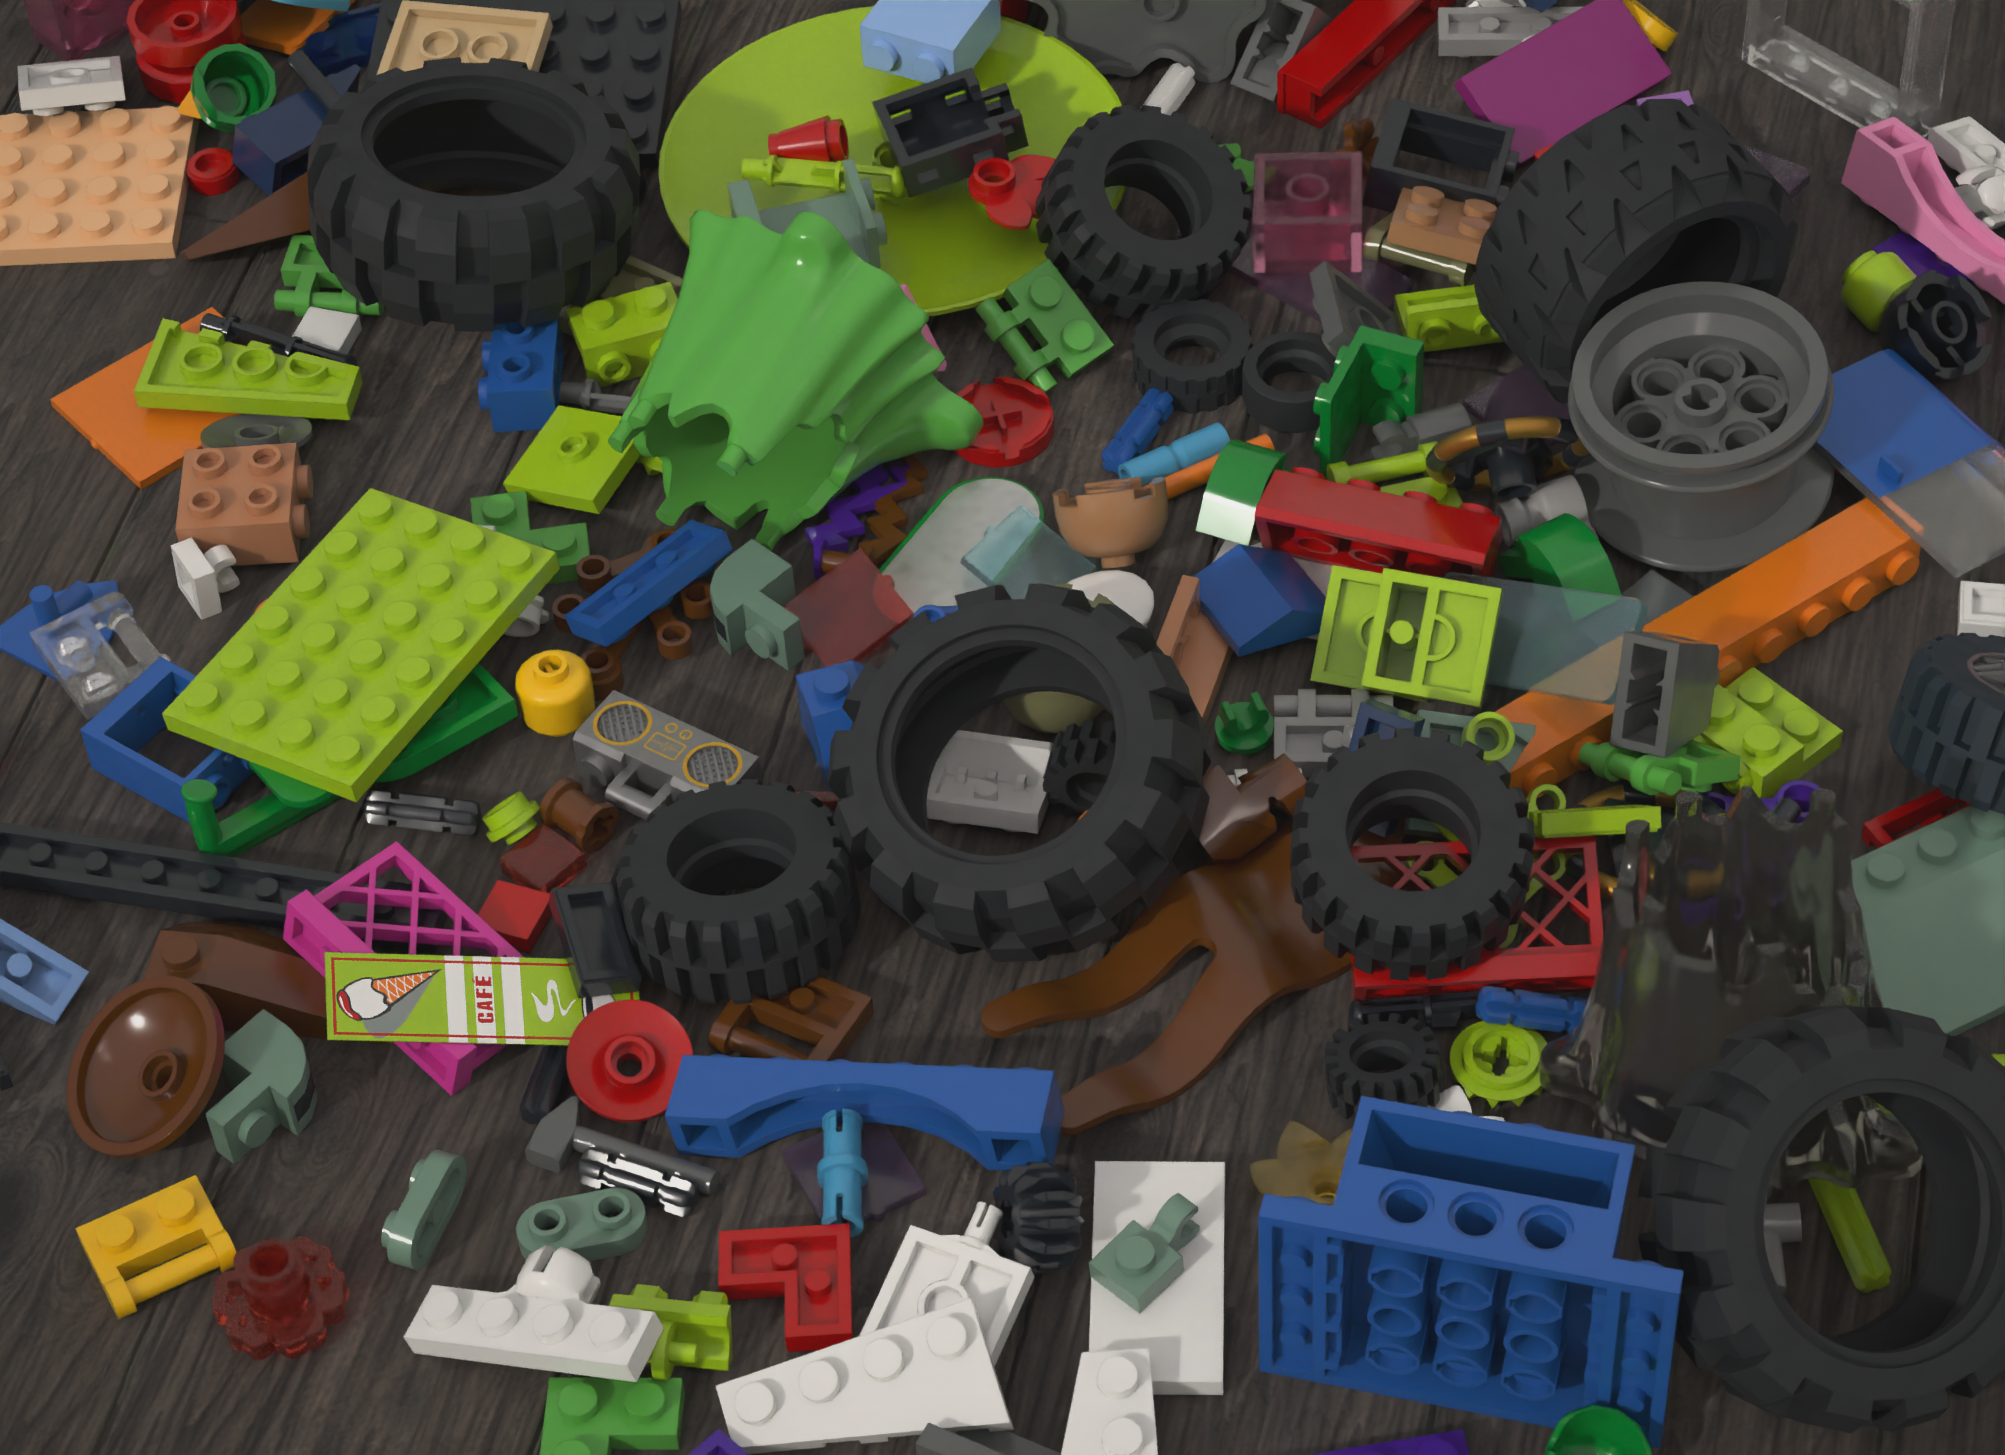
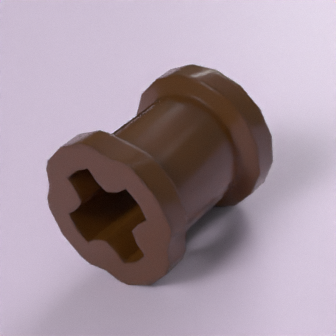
M564 778L557 781L545 794L539 809V818L544 825L550 829H563L575 837L576 845L586 853L599 851L608 844L615 834L620 818L619 810L609 802H596L584 794L582 786L572 778Z

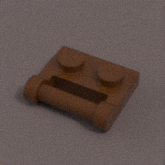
M818 975L808 985L801 987L799 984L787 988L786 995L771 1000L768 995L760 997L753 995V1003L734 1004L731 998L712 1025L708 1044L710 1048L729 1055L736 1051L750 1058L769 1059L772 1057H786L792 1060L815 1061L841 1059L873 1015L872 997ZM752 1019L816 1047L810 1055H807L747 1030L745 1026Z

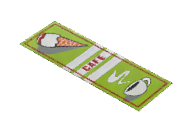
M324 952L327 1040L568 1045L578 1024L593 1010L614 1001L640 1000L639 991L578 998L566 959Z

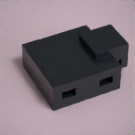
M972 68L872 102L881 136L895 166H899L902 171L905 189L910 198L969 178L976 164L982 160L1002 158L1009 161L1008 153L1029 146L1022 115L1019 109L1014 108L1007 84L1003 83L981 91ZM963 90H964V93H963V94H960V95H958V96H955V97H952V98H949V99H946V98H945L946 96H949V95H952V94H954V93H957V92H960V91H963ZM999 97V100L985 104V101ZM908 109L910 111L909 113L891 119V115L906 111Z

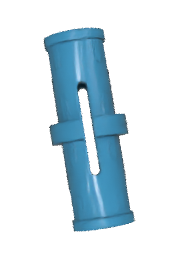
M835 1109L827 1112L822 1117L823 1159L817 1164L818 1184L823 1188L822 1225L842 1224L843 1217L850 1223L852 1238L860 1234L864 1226V1219L862 1218V1188L868 1182V1167L861 1154L863 1118L854 1110L842 1109L843 1129L837 1128V1111Z

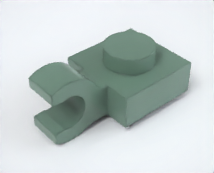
M1176 1193L1162 1206L1149 1230L1135 1220H1132L1089 1262L1090 1276L1138 1313H1141L1184 1271L1183 1256L1177 1251L1186 1246L1200 1230V1226L1191 1220L1198 1212V1207L1180 1193Z

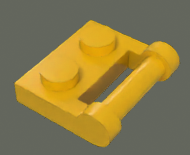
M196 1175L75 1228L81 1245L118 1319L137 1312V1304L219 1267L223 1273L241 1264L229 1234L223 1228ZM205 1243L207 1244V1245H204V1246H202V1247H200V1248H198V1249H195V1250H193V1251H191V1252H189V1253H187V1254H184V1255H182V1256H180V1257H178V1258H176V1259H173V1260H171V1261H169V1262H167V1263H165V1264H162V1265H160V1266H158V1267H156V1268H153V1269H151V1270H149V1271H147V1272H145V1273H142V1274H140V1275H138V1276H136V1277H134V1278H131V1279H129V1280H127V1281H124V1280H126V1279H128V1278H130V1277H132V1276H135V1275H137V1274H139V1273H141V1272H143V1271H146V1270H148V1269H150V1268H152V1267H154V1266H157V1265H159V1264H161V1263H163V1262H166V1261H168V1260H170V1259H172V1258H174V1257H177V1256H179V1255H181V1254H183V1253H185V1252H188V1251H190V1250H192V1249H194V1248H196V1247H199V1246H201V1245H203V1244H205Z

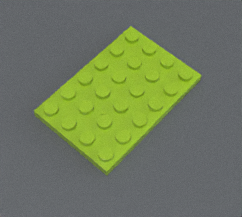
M370 488L162 713L167 729L357 803L559 571L560 566L556 552Z

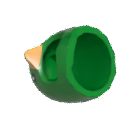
M224 44L207 52L197 63L192 75L191 89L179 105L178 112L182 115L202 119L212 128L226 134H234L235 125L239 124L244 118L249 115H256L275 105L277 101V75L261 53L242 44Z

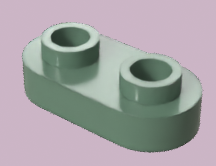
M436 1149L426 1159H420L414 1166L409 1181V1191L399 1210L390 1212L382 1229L381 1243L384 1248H387V1256L392 1264L420 1270L428 1262L464 1191L467 1164L463 1156Z
M608 1188L537 1203L529 1207L520 1216L516 1226L520 1251L525 1260H527L529 1254L543 1246H551L554 1248V1251L559 1247L567 1248L578 1253L589 1262L620 1256L640 1246L648 1231L646 1211L641 1198L634 1192L623 1188ZM620 1213L615 1217H605V1215ZM557 1225L555 1228L551 1230H542L546 1227Z

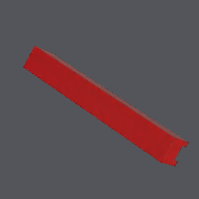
M1354 0L1277 71V112L1281 114L1286 113L1322 129L1438 20V7H1451L1458 0Z

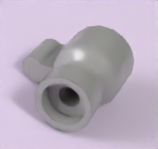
M1572 475L1538 484L1537 491L1529 495V498L1525 501L1513 498L1495 504V516L1502 518V538L1508 547L1516 545L1514 539L1518 535L1564 513L1573 515L1581 520L1598 539L1596 531L1589 522L1587 505L1582 490Z

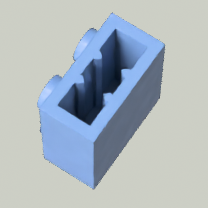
M878 0L859 25L863 66L923 83H928L968 68L973 69L1001 31L1000 0Z

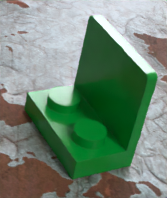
M1360 325L1350 345L1341 346L1335 360L1334 374L1329 383L1323 381L1320 384L1313 406L1314 414L1320 416V426L1314 439L1313 453L1320 456V473L1325 476V479H1327V465L1341 462L1361 423L1371 426L1387 420L1403 423L1406 422L1407 416L1422 412L1424 341Z

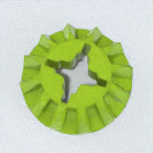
M1480 1021L1463 1030L1452 1044L1450 1050L1452 1082L1460 1083L1464 1087L1468 1099L1476 1096L1487 1099L1492 1109L1499 1101L1510 1100L1520 1107L1526 1096L1530 1094L1541 1095L1548 1077H1551V1050L1546 1040L1534 1029L1514 1027L1513 1023L1509 1022L1506 1025H1499ZM1501 1050H1506V1059H1509V1066L1506 1068L1505 1074L1496 1076L1492 1072V1065L1496 1062V1058H1500Z

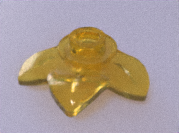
M1295 1121L1288 1122L1278 1143L1277 1159L1259 1160L1250 1164V1173L1258 1191L1263 1195L1266 1193L1282 1197L1301 1196L1311 1199L1316 1203L1333 1206L1353 1128L1341 1134L1331 1144L1302 1124ZM1331 1195L1334 1198H1322L1320 1196Z

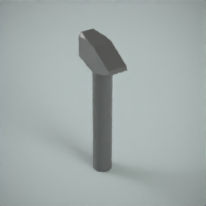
M571 1096L541 1119L525 1149L526 1160L530 1164L556 1173L561 1172L575 1151L584 1153L587 1148L594 1147L613 1153L612 1160L614 1161L619 1156L668 1171L666 1177L668 1179H671L672 1175L677 1174L695 1180L699 1184V1192L708 1195L715 1193L720 1181V1172L718 1170L581 1126L582 1114L577 1096Z

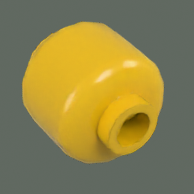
M559 649L546 650L531 656L520 666L515 678L520 714L527 726L535 732L555 737L574 733L595 711V694L591 672L585 661L573 652Z

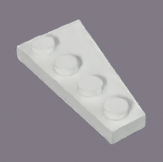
M971 1298L716 1385L730 1438L748 1454L825 1447L826 1443L859 1440L861 1444L886 1442L888 1437L920 1435L928 1422L957 1434V1431L988 1428L990 1432L1014 1430L980 1320Z
M1149 1348L1081 1353L1061 1455H1158Z

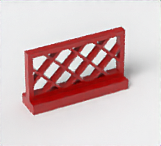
M1595 835L1535 838L1533 855H1543L1535 863L1533 862L1530 881L1535 878L1561 901L1540 924L1523 910L1518 921L1528 928L1531 933L1518 948L1502 949L1498 947L1495 951H1488L1485 948L1482 949L1480 962L1466 970H1461L1457 963L1448 965L1446 977L1427 980L1425 971H1412L1409 973V981L1390 979L1391 970L1376 966L1373 974L1354 968L1355 956L1351 954L1352 999L1368 1000L1419 996L1426 993L1432 995L1480 991L1485 986L1510 987L1515 990L1542 991L1543 993L1604 990L1609 977L1608 951L1604 947ZM1461 841L1352 846L1351 854L1357 864L1384 862L1401 876V879L1392 887L1398 890H1403L1408 884L1417 891L1431 890L1432 888L1416 876L1430 860L1447 859L1463 873L1470 865L1463 858H1471ZM1582 853L1584 875L1569 892L1542 870L1555 854ZM1417 860L1410 869L1400 862ZM1584 887L1586 907L1575 898ZM1568 906L1588 923L1589 944L1564 945L1546 929ZM1538 938L1547 945L1545 947H1531Z

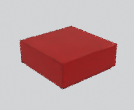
M497 880L478 916L512 947L530 953L552 915L549 904L550 894Z

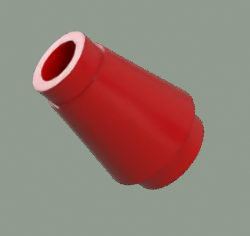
M828 115L779 131V133L769 134L768 136L769 155H777L780 158L835 163L838 160L843 161L849 158V143L845 124L842 119L831 120Z

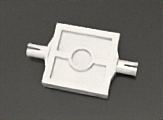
M978 1202L964 1236L938 1235L910 1225L860 1336L971 1298L995 1367L1034 1279L1031 1267L1000 1257L988 1246L999 1220L1003 1216V1212L991 1204L988 1208L985 1202Z

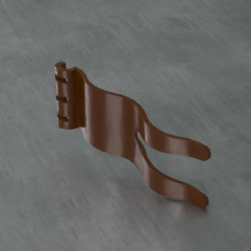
M1399 818L1394 834L1383 837L1366 831L1357 839L1353 846L1411 844L1419 836L1404 834L1405 818ZM1293 820L1271 839L1247 853L1238 861L1205 865L1177 878L1150 909H1145L1120 942L1107 955L1088 969L1067 978L1033 983L989 1002L983 1008L981 1013L982 1028L986 1034L993 1038H1005L1048 1022L1090 1019L1116 1011L1138 999L1157 984L1192 948L1201 945L1213 952V961L1193 988L1174 1020L1147 1049L1123 1064L1098 1072L1061 1096L1065 1111L1060 1133L1076 1135L1115 1116L1153 1109L1172 1101L1193 1087L1214 1067L1240 1032L1267 1005L1290 992L1325 984L1352 969L1351 954L1346 952L1342 958H1337L1324 947V931L1319 934L1310 932L1302 919V905L1294 900L1290 869ZM1424 837L1422 840L1432 842H1449L1447 839H1439L1432 837ZM1447 859L1444 860V864L1452 871L1454 870L1458 877L1462 874ZM1430 860L1422 870L1431 871L1434 866V860ZM1384 862L1358 863L1367 875L1392 888L1401 879V876ZM1422 880L1430 888L1435 889L1427 880ZM1410 884L1403 889L1404 891H1417Z

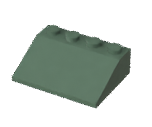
M1970 805L1789 889L1782 932L1783 940L1839 1005L1885 1007L1933 1018L1943 1032L1949 1036H1957L2004 1013V814L1991 810L1985 812Z

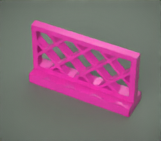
M397 841L315 896L306 889L287 902L283 939L324 978V952L375 953L372 950V939L408 942V954L416 955V943L452 946V956H460V947L486 949L493 957L524 958ZM395 866L412 882L411 891L375 888L376 878ZM339 902L367 904L366 922L339 920L329 909ZM374 905L410 908L409 926L373 923ZM418 908L444 911L453 919V930L417 927ZM394 1042L451 1096L470 1084L474 1069L509 1045Z

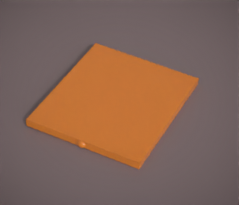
M211 307L181 324V330L199 334L200 323L206 313L224 317ZM153 341L50 399L52 407L90 441L94 449H98L141 490L182 467L185 450L204 449L201 445L200 435L208 425L226 417L242 414L138 407L134 389Z

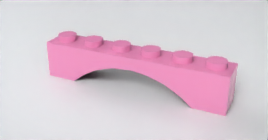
M1896 117L1857 129L1841 184L1858 195L1862 202L1874 207L1897 224L1901 231L1910 234L1932 250L1940 260L1951 264L1971 279L1978 288L1990 293L2005 304V239L1995 234L1979 220L1957 194L1940 164L1932 143Z

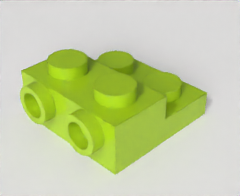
M1752 667L1725 688L1717 684L1714 688L1709 725L1705 731L1692 740L1741 756L1738 780L1722 782L1730 792L1741 795L1743 798H1772L1784 784L1798 780L1840 748L1843 730L1755 667Z

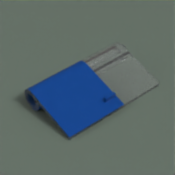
M1885 349L1833 373L1834 399L1831 415L1824 431L1812 448L1953 577L1956 578L2004 554L2005 448L1894 350Z

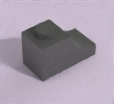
M1267 0L1265 11L1257 22L1230 84L1239 90L1277 105V71L1334 19L1317 6L1302 0Z

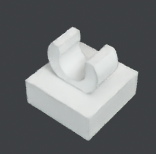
M192 537L171 545L178 587L199 618L203 620L221 613L219 593L229 592L240 585L238 577L230 567L236 564V558L227 545L214 546L205 554L201 552Z

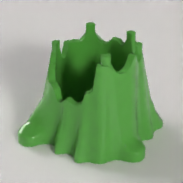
M700 209L695 211L690 218L689 258L677 303L662 340L623 413L619 425L609 437L608 443L614 450L623 453L634 438L633 443L642 456L660 458L662 461L666 498L656 511V516L664 524L674 526L684 510L695 506H705L717 518L738 530L755 514L768 509L762 529L754 540L772 551L780 538L795 529L803 520L818 514L846 487L877 465L923 451L936 449L961 450L967 448L973 443L983 428V419L979 411L971 403L947 389L933 375V372L938 370L943 363L945 356L930 345L921 332L929 320V315L904 294L901 286L892 276L861 259L850 248L840 231L826 218L813 212L803 211L797 213L785 232L780 234L763 226L749 216L725 218L710 211Z

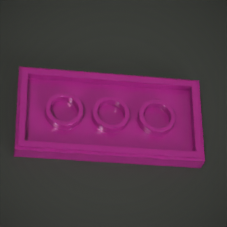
M1595 0L1464 75L1454 84V87L1476 119L1515 129L1510 150L1520 152L1517 169L1534 159V152L1558 142L1564 136L1593 118L1636 99L1666 81L1672 75V72L1622 0Z

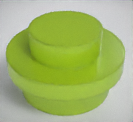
M522 791L516 792L492 808L482 818L489 828L486 836L491 842L503 838L508 845L518 841L537 826V822L532 816L538 812L540 806L536 800L528 801Z

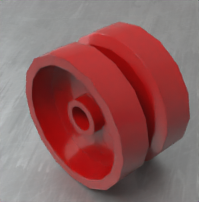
M135 0L129 7L126 22L131 42L136 51L135 58L140 77L146 90L159 99L182 103L191 89L194 68L207 52L224 44H242L248 47L246 38L241 30L242 20L236 0Z

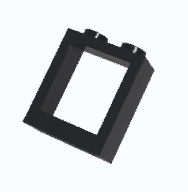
M1392 98L1370 165L1362 205L1392 213L1395 211L1403 187L1413 190L1415 186H1427L1441 191L1444 194V198L1463 203L1468 199H1479L1492 203L1498 209L1510 190L1509 186L1501 185V182L1512 183L1520 152L1510 150L1515 129ZM1405 151L1489 172L1485 189L1398 168L1396 166L1400 153Z

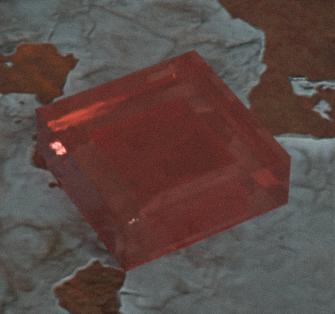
M544 823L499 858L502 872L523 887L551 894L552 888L564 886L587 867L585 853Z

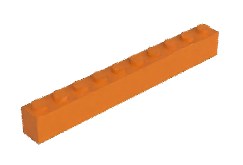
M1873 493L1635 631L1667 633L1718 645V684L1725 688L1752 667H1756L1761 663L1772 662L1783 650L1805 637L1816 636L1829 623L1844 614L1862 609L1873 597L1894 585L1899 586L1910 580L1919 567L1923 531L1882 497L1878 498ZM1623 638L1495 711L1506 717L1509 722L1536 725L1535 735L1510 770V788L1518 787L1522 789L1526 798L1532 790L1542 784L1555 785L1579 770L1585 771L1590 769V767L1580 763L1579 751L1587 742L1600 745L1610 741ZM1545 793L1538 794L1537 798L1544 796Z

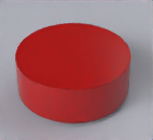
M207 148L190 157L186 163V174L191 189L198 194L212 196L223 194L234 188L240 180V171L232 162L233 153L222 148Z

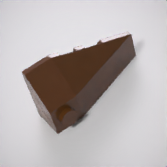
M307 172L183 250L180 256L187 264L292 238V235L311 233L309 228Z
M188 921L160 930L143 979L155 976H175L200 987L216 1004L222 1018L224 1030L238 1031L264 1009L290 1027L298 1037L327 1039L325 978L286 941L248 926ZM354 1041L396 1045L394 1042L390 1041Z

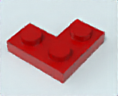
M850 1223L719 1231V1292L725 1293L728 1300L785 1297V1341L787 1352L821 1350L853 1339L852 1242Z

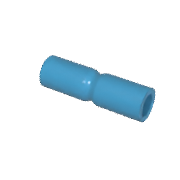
M1216 422L1175 440L1170 446H1161L1118 466L1119 477H1141L1142 487L1152 482L1153 478H1164L1221 453L1225 445L1230 441V438L1225 428Z

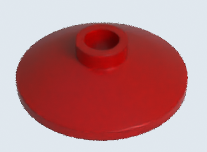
M614 1001L590 1012L574 1030L567 1049L566 1066L568 1078L579 1099L595 1113L614 1121L641 1122L666 1112L682 1056L693 1055V1049L685 1029L668 1011L646 1001ZM624 1060H633L640 1065L641 1071L633 1077H626L618 1071L617 1066Z

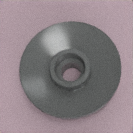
M238 414L208 425L201 432L200 439L204 449L297 443V448H299L311 439L312 426L303 417Z

